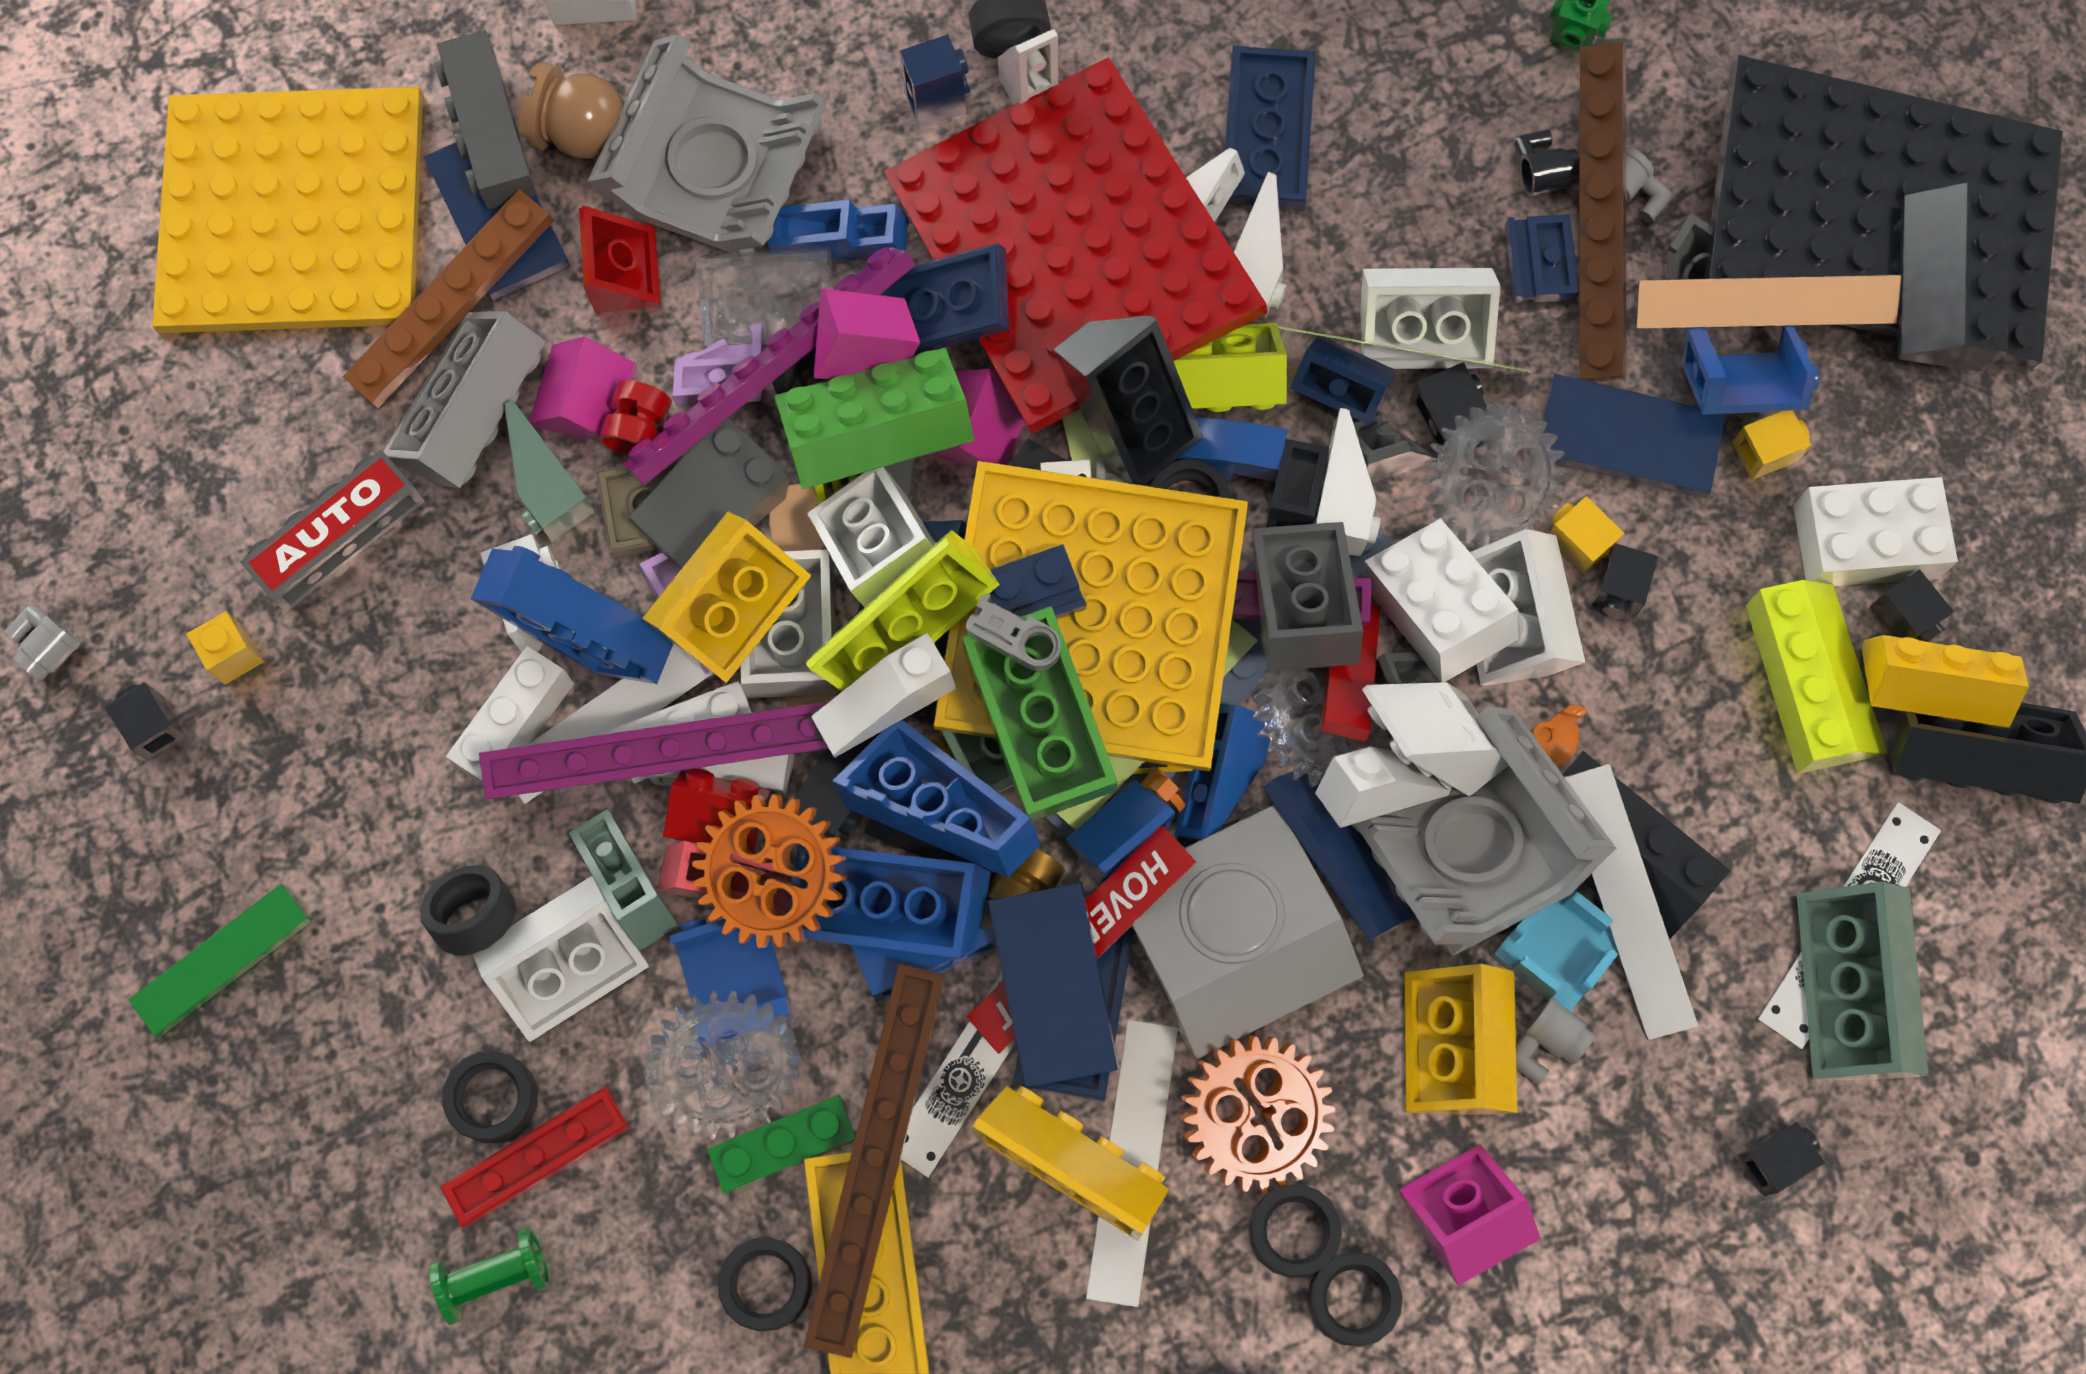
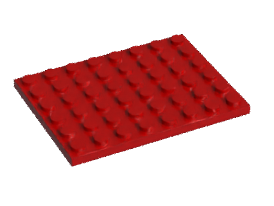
M1109 57L1058 82V85L1028 98V101L1022 104L1019 102L884 171L888 183L933 261L999 243L1006 248L1009 331L978 338L977 340L1031 434L1080 410L1053 349L1090 321L1152 315L1158 320L1172 359L1175 361L1268 313L1267 303Z

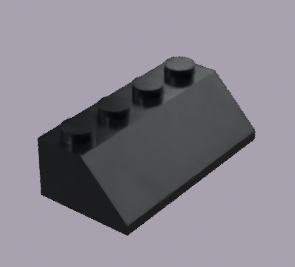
M1963 183L1905 195L1901 199L1899 264L1901 283L1898 307L1897 359L1982 372L2008 352L2009 189Z
M1152 315L1090 321L1053 349L1105 465L1126 483L1145 485L1203 438L1158 320Z
M2021 703L2010 728L1890 709L1887 752L1895 774H1900L1904 778L1914 781H1921L1923 779L1943 781L1957 788L1973 786L1992 789L1994 792L2006 796H2013L2015 794L2035 796L2049 803H2060L2062 801L2081 803L2086 790V731L2076 711Z
M1582 751L1562 775L1568 777L1602 765L1585 751ZM1614 776L1670 940L1704 904L1731 870ZM1591 873L1581 884L1600 899Z

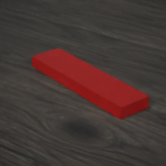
M1371 603L1370 623L1368 627H1363L1359 664L1327 667L1321 722L1322 732L1359 741H1367L1371 731L1372 718L1367 709L1372 704L1362 689L1367 685H1374L1381 605Z
M605 1086L439 1187L461 1228L466 1229L621 1135L631 1127L609 1088Z

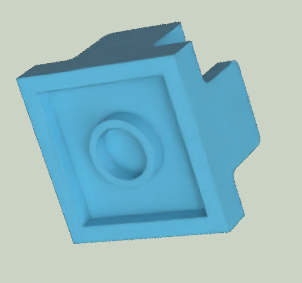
M1575 891L1571 896H1567L1519 921L1491 957L1507 970L1514 971L1516 977L1544 999L1548 1000L1553 996L1571 1012L1581 997L1593 988L1618 955L1612 932L1608 929L1613 920Z

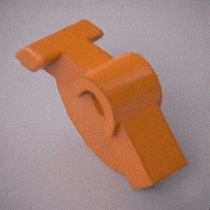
M1570 704L1550 720L1541 722L1530 730L1556 767L1566 764L1576 752L1579 743V730L1576 721L1588 712L1583 706Z
M1155 767L1140 783L1169 805L1175 812L1180 813L1185 807V803L1178 795L1179 788L1159 768Z

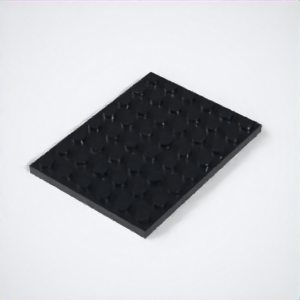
M1737 55L1731 63L1711 226L1713 228L1712 235L1708 241L1707 253L1709 255L1706 259L1704 279L1899 275L1901 199L1905 195L1963 183L2009 189L2008 352L2001 356L1998 361L2034 369L2043 361L2063 131ZM1898 314L1897 323L1840 324L1898 338Z

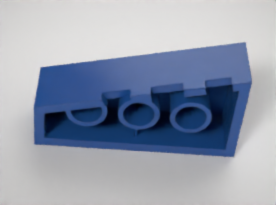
M514 546L512 551L492 548L471 600L595 674L653 684L658 683L674 643L642 619L643 616L572 579V576L567 572L540 562V556L532 550L521 546Z
M903 720L883 730L832 781L846 808L1008 878L1040 845L1032 820L1028 815Z

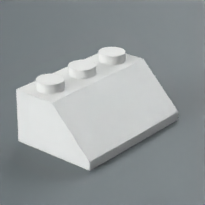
M1492 268L1363 269L1360 304L1361 341L1494 363L1500 297L1498 279ZM1362 343V355L1393 369H1448L1462 362L1465 363L1467 368H1493V365Z
M1524 529L1470 552L1518 608L1519 640L1476 664L1481 685L1487 686L1545 677L1585 663L1556 535Z
M593 876L510 926L503 937L489 948L473 954L482 979L529 1042L649 967L641 951H638L616 920Z

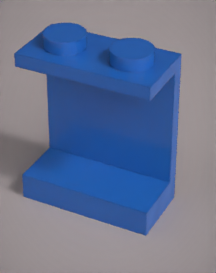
M1793 325L1783 326L1777 353L1717 356L1705 327L1687 329L1682 367L1702 415L1809 409L1812 391H1817L1819 386V370L1817 365H1812L1807 355L1806 343L1804 340H1800Z
M705 919L694 920L679 927L680 933L669 936L671 945L678 952L698 1023L694 1027L698 1041L706 1049L795 1020L771 937L767 947L764 948L757 947L756 934H753L748 943L741 944L739 943L740 929L737 928L727 935L722 933L726 919L708 924Z

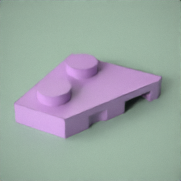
M762 323L749 326L750 334L727 343L725 338L708 345L703 351L692 352L675 360L673 399L675 405H696L699 403L698 396L706 388L715 383L721 385L733 375L732 369L738 362L748 356L755 357L762 352L765 339ZM763 390L748 402L762 401Z

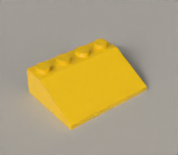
M1020 1085L1015 1092L1006 1086L973 1124L972 1127L977 1139L1136 1241H1139L1169 1191V1188L1162 1185L1165 1176L1143 1162L1135 1168L1121 1159L1125 1152L1123 1149L1100 1136L1097 1143L1080 1133L1084 1125L1063 1111H1060L1057 1117L1041 1108L1044 1100L1027 1088Z

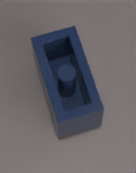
M949 35L900 50L905 95L919 129L966 113L965 96L970 95V88L965 74L969 73V69L962 49L954 50Z
M1317 335L1305 351L1290 389L1338 411L1340 408L1350 411L1351 417L1370 425L1385 400L1397 370Z

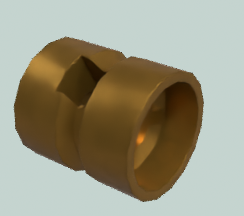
M1036 849L1009 878L999 873L991 878L986 902L988 903L992 899L1056 887L1065 873V868L1051 856Z

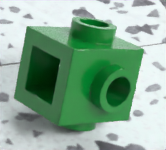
M1555 0L1549 19L1556 21L1549 42L1580 53V47L1592 46L1596 36L1604 38L1614 15L1606 11L1610 0Z

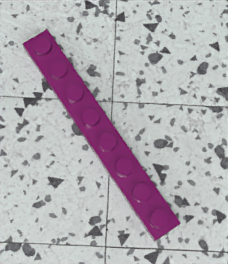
M884 247L867 259L866 263L868 266L856 276L855 274H850L844 277L833 287V290L880 295L916 264L907 251L893 247ZM820 301L805 308L799 316L801 320L789 330L784 328L774 333L766 341L767 348L757 356H748L738 362L732 369L733 375L721 385L715 383L706 388L698 396L699 403L689 411H680L670 417L663 425L665 430L653 440L645 439L634 446L629 452L630 458L622 464L631 477L642 485H646L816 347Z
M829 702L479 753L485 799L829 749L811 717Z

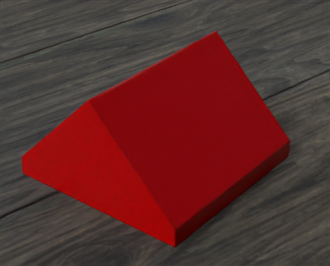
M585 205L579 208L583 284L595 314L654 308L660 305L655 227Z

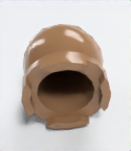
M545 62L537 63L529 74L530 77L536 78L531 96L522 94L520 103L519 135L528 137L524 145L544 150L553 142L560 152L576 159L599 157L624 105V100L611 83L594 74L576 73L564 78L563 71L558 65Z

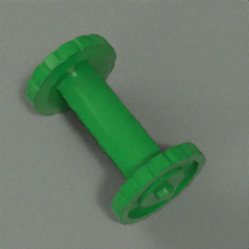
M528 1226L518 1231L519 1247L457 1271L450 1272L442 1260L429 1265L431 1289L437 1307L446 1323L452 1325L462 1320L461 1304L528 1278L538 1291L550 1287L547 1262L539 1240L531 1227Z

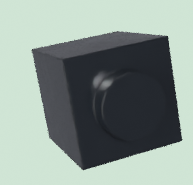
M1615 543L1605 557L1592 605L1603 608L1602 611L1606 615L1614 618H1635L1645 606L1659 556Z
M1920 569L1884 592L1870 606L1894 637H1909L1924 642H1930L1944 632L1946 629L1941 623L1954 613Z
M145 682L123 689L117 694L116 700L105 706L130 750L147 761L186 737L185 732L162 695Z
M1797 1121L1780 1127L1737 1155L1764 1196L1781 1192L1825 1164L1819 1154L1821 1146L1817 1138L1808 1128H1801Z

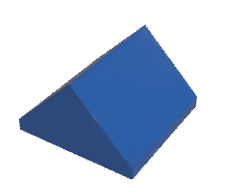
M1134 780L1069 835L1066 840L1094 882L1101 886L1162 825L1166 830H1169L1175 812L1169 805Z

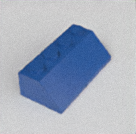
M798 844L794 867L802 870L809 862V853L803 845ZM836 847L831 849L832 855L846 856L845 861L834 865V871L846 875L847 879L833 882L832 886L833 889L843 896L840 900H827L826 904L834 913L832 917L827 918L816 915L821 927L819 931L813 932L807 927L802 926L805 939L956 959L964 958L984 918L990 871L974 863ZM796 876L792 877V883L801 888H807L808 882ZM791 894L789 895L786 914L791 910L793 905Z

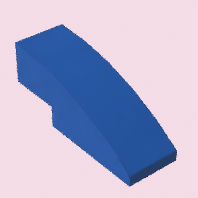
M850 200L784 206L780 207L773 223L774 230L768 240V247L773 251L805 256L868 259L873 253L884 247H893L906 251L909 218L896 203L856 207Z
M1196 418L1203 438L1175 460H1201L1215 467L1224 478L1232 479L1234 473L1276 482L1288 429L1234 420Z

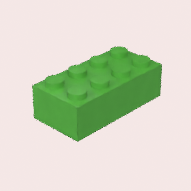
M946 348L925 351L914 357L892 363H882L871 369L849 375H839L828 381L806 387H796L788 392L774 395L802 490L975 441L966 398Z
M1052 606L1028 614L1054 629L1060 638V656L1057 662L1047 670H1030L969 636L962 638L964 654L1022 811L1031 818L1032 822L1116 791L1118 784ZM1028 615L1022 616L1021 618L1025 621ZM1036 635L1028 639L1025 644V651L1032 659L1043 660L1050 656L1053 651V645L1047 637Z

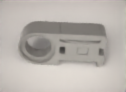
M990 594L983 595L977 603L976 612L969 617L966 623V632L969 637L1033 671L1047 670L1057 662L1060 656L1061 643L1054 629L1029 615L1024 621L1021 617L995 603H990ZM1036 635L1047 637L1053 645V651L1050 656L1043 660H1035L1029 657L1025 651V644L1028 639Z

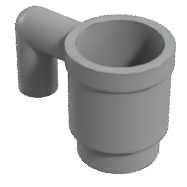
M1626 147V204L1631 201L1641 188L1651 198L1639 211V216L1643 221L1652 223L1671 200L1672 193L1670 189L1653 176L1654 169L1648 158L1638 150Z
M29 605L4 632L19 643L35 627L19 645L21 649L12 659L33 677L42 681L50 672L55 673L83 643L46 614L40 607Z
M1551 996L1537 1011L1522 1036L1516 1042V1069L1539 1085L1549 1073L1547 1068L1531 1057V1054L1539 1044L1557 1058L1563 1057L1573 1065L1588 1049L1595 1038V1034L1585 1027L1586 1023Z

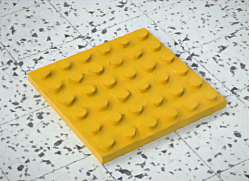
M420 87L169 95L152 327L156 332L160 334L390 326L415 300L423 119V93Z
M977 461L965 541L977 550L989 569L1062 544L1065 547L1087 607L1086 610L1057 619L1108 756L1210 771L1248 501ZM976 605L950 628L945 663L951 672L957 689L938 699L934 730L996 739L963 651L962 638L968 636L966 623L969 617L976 612Z

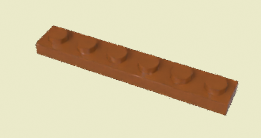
M519 189L342 377L373 405L379 408L554 222L550 214Z

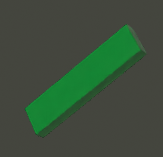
M281 883L128 1000L151 1033L160 1038L307 926L312 920L289 889Z

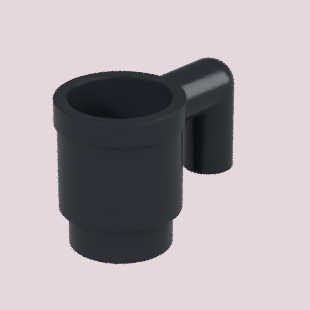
M1549 129L1519 135L1513 141V147L1520 160L1522 185L1529 197L1565 189L1570 184L1580 182V156L1576 149L1564 150L1563 148L1535 153V149L1552 146L1553 139Z

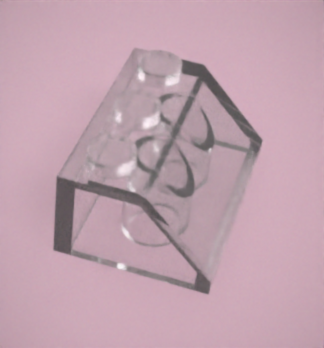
M831 248L703 254L696 259L704 347L766 343L777 331L784 328L789 330L801 320L799 316L805 308L820 301L821 289H833L834 287Z

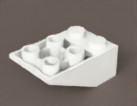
M1449 683L1367 685L1362 689L1372 704L1367 709L1370 716L1383 730L1388 729L1394 738L1390 742V746L1398 758L1406 765L1411 762L1415 763L1417 768L1428 778L1435 775L1448 790L1454 787L1470 797L1509 766L1476 721L1479 713L1469 698Z

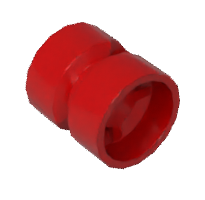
M634 380L619 381L610 404L614 413L606 416L598 438L599 442L607 449L630 458L629 452L634 446L645 439L653 440L660 434L656 427L664 425L672 404L671 398L665 392L646 383Z

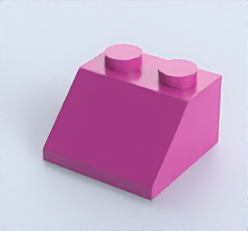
M1481 1144L1399 1189L1401 1197L1434 1255L1458 1286L1541 1239L1528 1200Z

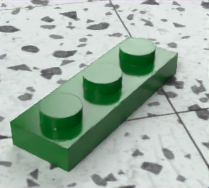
M837 1095L708 1148L707 1151L722 1192L727 1195L802 1164L804 1159L818 1157L855 1141L856 1134L840 1095Z

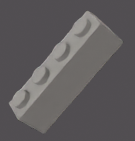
M506 311L468 312L460 322L383 452L395 465L443 487L460 488L462 484L468 482L474 475L477 468L475 463L483 448L487 447L498 433L497 424L505 412V403L511 399L516 403L520 394L518 388L525 376L537 367L541 358L539 352L546 341Z

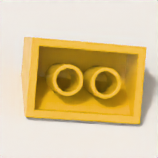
M727 512L642 619L727 683L812 575L746 519Z
M1886 635L1864 640L1861 646L1871 706L2010 728L2029 688L2022 657L2005 652L1994 653L1964 648L1959 645H1943L1918 641L1909 637L1898 638Z
M1474 964L1404 972L1406 1113L1449 1115L1517 1113L1514 971L1485 964Z

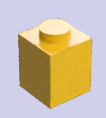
M1793 410L1780 411L1744 426L1732 442L1751 480L1798 462L1812 446L1806 424L1801 419H1797Z
M1587 496L1576 506L1570 502L1566 503L1550 519L1554 526L1549 534L1557 536L1560 553L1583 576L1608 554L1613 545L1619 543L1625 534Z
M227 611L186 633L205 669L224 685L264 663L245 627Z

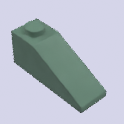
M511 399L505 403L517 495L526 508L519 514L535 535L543 531L552 543L595 512L587 497Z
M609 809L569 832L616 920L638 951H641L679 927L663 897Z

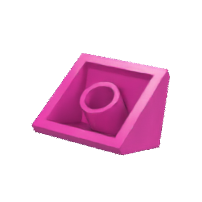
M821 289L814 378L831 380L839 375L853 374L874 368L882 363H892L914 356L920 340L904 298Z
M586 336L552 345L529 419L530 424L539 429L599 441L598 438L606 416L614 413L610 404L619 381L633 379L636 369L635 362Z
M992 369L955 371L966 398L975 441L930 454L975 470L977 468V461L1008 465L1024 425L1018 410L997 373Z

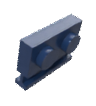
M1570 214L1527 216L1523 220H1515L1514 217H1508L1505 230L1514 303H1521L1522 300H1533V302L1576 300L1579 295V283Z
M1063 544L990 569L1000 584L989 593L991 595L990 603H995L1019 617L1052 606L1056 619L1086 610V601L1083 599L1079 583Z

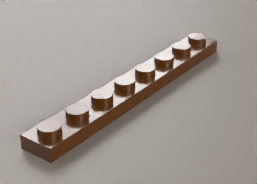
M1623 42L1580 47L1579 379L1594 383L1626 381V47Z
M898 964L803 1347L847 1358H852L945 980L944 974Z

